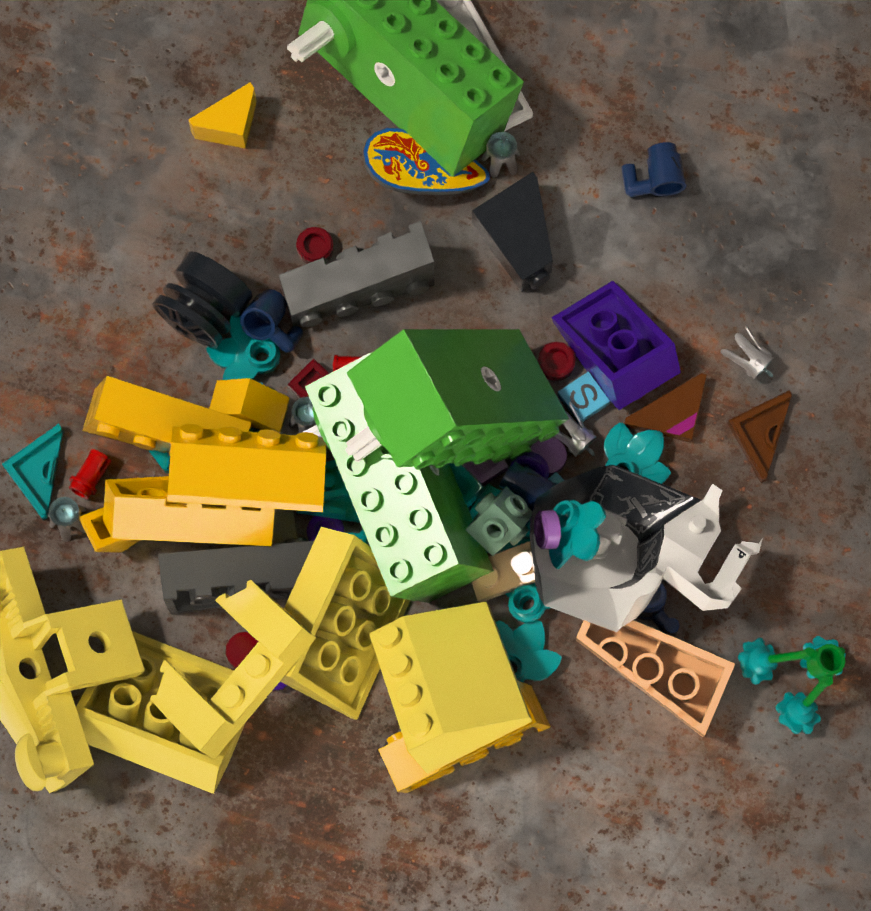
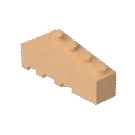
M584 620L576 637L578 643L700 736H705L735 663L635 620L623 626L618 632Z

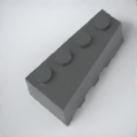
M418 221L408 225L410 232L399 237H394L392 232L377 237L378 242L368 249L364 250V248H358L355 245L342 250L343 252L336 256V261L329 263L327 258H321L280 274V285L293 326L312 327L321 323L325 317L336 314L338 317H345L356 313L359 307L373 304L375 307L391 303L394 297L408 293L409 296H417L427 292L430 289L429 287L435 285L434 259L422 222Z
M297 537L287 539L281 544H272V546L248 545L245 547L158 554L165 604L171 615L222 608L215 600L224 593L232 596L247 588V581L249 580L255 582L274 600L289 598L314 541H306V538Z

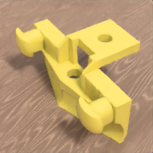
M24 547L0 551V720L17 744L15 748V762L24 784L32 791H41L46 787L49 793H53L69 785L94 765L71 691L137 677L145 672L122 600L46 614ZM56 633L68 672L51 679L42 648L52 634ZM90 636L101 640L104 646L103 653H97L91 649L88 641ZM20 663H27L33 668L35 673L34 679H27L21 675L19 671Z

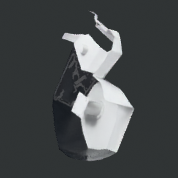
M615 465L597 467L562 481L536 497L530 519L531 561L535 585L544 606L618 632L623 626L636 619L648 606L662 579L702 611L728 608L742 589L736 583V580L750 556L759 553L762 539L759 544L742 541L741 544H735L714 581L705 584L698 571L721 532L718 506L722 490L712 484L704 499L701 500ZM565 500H575L581 504L590 501L597 502L604 508L606 518L596 528L600 535V546L596 556L589 561H584L572 555L560 569H556L551 563L549 549H540L536 544L534 537V519L539 511L553 510L558 503Z

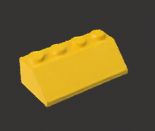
M185 424L181 427L173 426L167 501L323 512L326 443L322 437L309 432L286 435L268 429L260 430L259 432H244L235 427H223L217 430L203 429L196 424Z

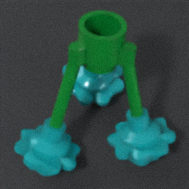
M815 636L812 643H805L802 651L780 654L774 653V648L771 644L765 645L763 638H757L753 642L746 641L743 643L744 651L739 653L738 660L740 661L743 677H750L751 682L755 685L763 680H772V670L777 669V663L800 660V666L807 669V677L809 679L817 678L819 683L807 696L802 692H798L795 696L791 692H786L783 700L775 708L781 714L778 717V721L787 726L792 733L799 734L803 731L805 734H810L813 731L814 725L821 721L820 715L816 713L818 705L814 701L826 687L833 684L834 675L842 674L846 654L844 648L838 647L839 643L837 640H825L821 636Z

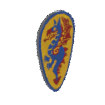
M385 128L375 132L366 141L362 153L364 167L371 178L381 186L396 192L428 195L461 194L484 187L490 179L488 170L476 160L452 177L404 129Z

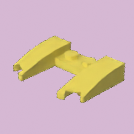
M252 580L247 581V588L232 596L224 593L215 600L258 643L214 696L209 700L172 664L164 660L160 668V672L164 675L157 695H152L150 699L199 751L214 760L316 639L309 630Z

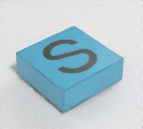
M589 371L558 391L557 394L578 424L579 422L570 408L569 402L573 404L582 422L610 404V400Z

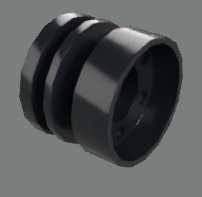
M190 251L174 272L175 277L182 286L167 283L163 287V292L166 296H157L152 305L155 311L178 333L205 347L216 349L223 341L220 333L226 334L231 329L230 323L222 313L235 318L239 317L253 295L247 285L227 268L205 255Z

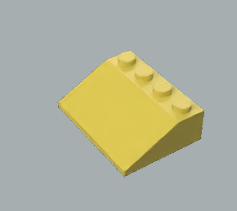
M324 527L320 528L284 607L316 639L280 681L355 720L358 719L380 670L369 633L404 616L410 602L407 599L390 596L371 547L357 536Z
M487 602L402 616L369 633L407 750L427 774L532 722Z
M132 631L145 672L137 677L86 688L76 709L88 745L214 794L229 764L244 725L214 760L199 751L150 699L152 695H157L164 675L160 672L164 660L172 664L209 700L234 670Z

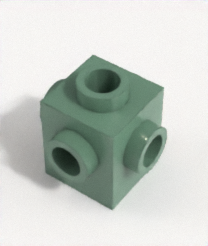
M505 487L496 496L491 492L488 493L475 507L478 513L466 528V531L494 556L508 542L515 546L528 533L529 528L525 525L531 518L532 511L528 508L523 498L514 494L508 487Z

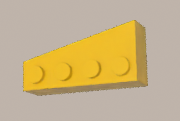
M106 376L94 390L82 431L133 444L146 450L167 452L170 456L173 426L181 427L185 424H196L203 429L217 430L223 427H235L241 431L249 432L251 422Z
M169 476L105 480L103 522L113 539L272 546L275 509L168 502Z
M517 680L532 722L429 774L422 769L408 752L401 731L386 739L388 745L378 750L397 791L402 793L411 792L452 773L455 770L453 765L459 762L461 766L485 758L489 754L487 748L493 745L495 749L504 746L509 747L521 741V737H523L522 732L529 728L535 727L538 733L550 728L551 726L532 686Z

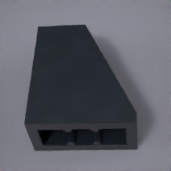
M531 172L472 210L473 226L521 292L530 286L532 289H536L547 282L550 278L549 274L552 273L553 265L538 179L535 173Z

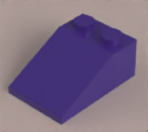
M614 281L609 282L552 317L553 323L587 372L589 371L602 391L618 410H621L681 373L675 343Z

